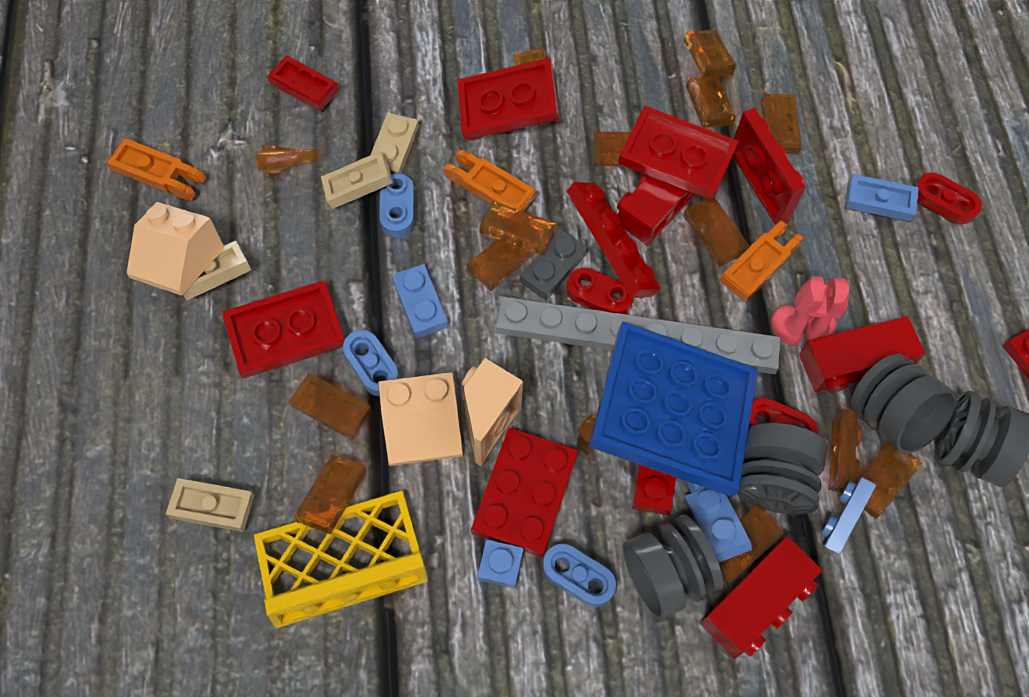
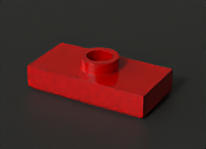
M287 55L267 76L269 84L320 112L339 91L337 82Z

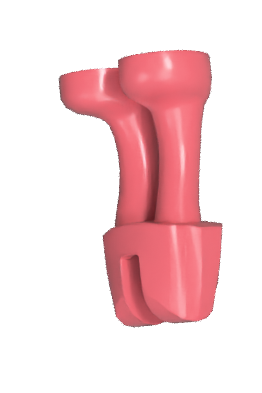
M811 276L797 292L794 298L795 307L784 305L778 307L773 312L770 323L774 334L790 346H797L802 340L804 333L806 342L833 335L837 329L836 318H841L848 306L850 292L848 281L844 278L832 277L828 284H824L823 277Z

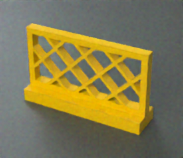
M403 491L254 534L266 600H264L266 614L275 629L428 582ZM399 505L401 514L393 526L377 519L382 509ZM353 517L365 521L355 538L340 531L344 522ZM403 523L406 529V533L400 530ZM372 525L388 533L379 549L363 542ZM316 528L328 532L318 549L302 542L307 533ZM335 536L351 544L341 561L325 553ZM395 536L408 542L412 551L411 554L398 558L385 552ZM282 539L290 543V545L278 561L267 555L265 544ZM297 548L313 555L303 572L287 565ZM358 548L374 555L368 567L356 569L348 565ZM320 559L336 567L330 578L322 581L310 577ZM269 564L275 566L272 572H270ZM282 571L298 578L290 591L275 595L273 584Z

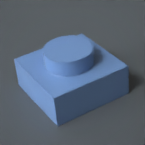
M486 539L477 580L515 589L524 548Z

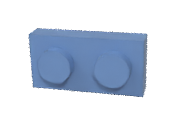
M852 174L848 181L845 208L911 222L916 216L919 187Z
M425 264L392 274L394 286L415 339L448 328L447 318Z
M862 477L858 479L856 484L851 481L848 482L839 499L840 502L845 504L838 518L831 515L822 530L821 535L827 538L823 544L825 547L838 554L841 553L876 484Z
M708 488L685 495L686 504L692 517L707 538L718 563L752 550L751 542L727 495Z

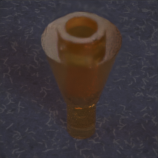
M261 144V151L255 152L258 172L264 171L265 177L297 166L298 163L318 161L317 148L295 150L293 148Z

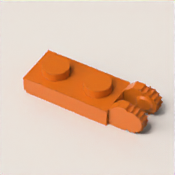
M127 138L122 140L106 163L111 171L167 193L170 191L176 197L188 201L194 198L195 192L188 185L177 181L179 175L187 181L202 185L206 179L202 171L183 163L181 159Z
M464 149L459 150L455 157L460 165L469 170V173L452 163L447 164L443 168L445 176L455 184L463 186L466 190L516 220L536 197V190L486 159L478 158Z
M782 220L779 221L768 233L764 232L722 274L719 281L743 301L747 302L789 259L791 254L800 246L804 237L798 233L785 246L781 245L776 240L784 234L788 225Z

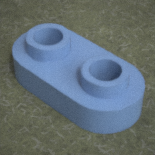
M395 173L391 174L393 183L380 189L379 219L383 232L390 237L398 238L409 234L414 226V186L408 176ZM401 186L400 189H392L393 187ZM394 214L401 215L399 218H392L391 216Z
M357 330L346 337L343 343V351L347 362L365 389L372 395L380 396L379 383H376L375 379L378 376H385L387 380L399 379L396 365L373 333L366 330ZM360 349L369 350L368 353L363 356L356 354Z
M567 544L555 545L546 552L543 560V572L551 583L590 607L604 606L612 599L616 590V580L609 569ZM564 561L568 564L569 570L564 573L558 572L555 569V563ZM593 581L598 582L602 587V592L598 594L590 592L588 584Z

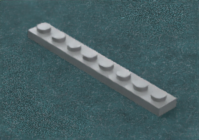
M501 296L496 334L613 351L617 332L623 321L757 368V372L775 375L779 369L780 337Z

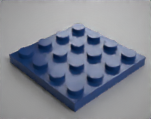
M622 321L617 332L588 447L734 497L740 487L757 368Z

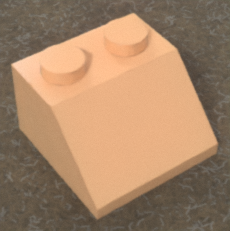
M156 202L134 225L127 275L131 279L182 296L225 247L210 217Z
M484 358L478 368L473 366L467 372L462 382V386H464L465 416L475 463L480 466L483 465L521 410L523 381Z
M453 372L378 382L389 466L463 457Z

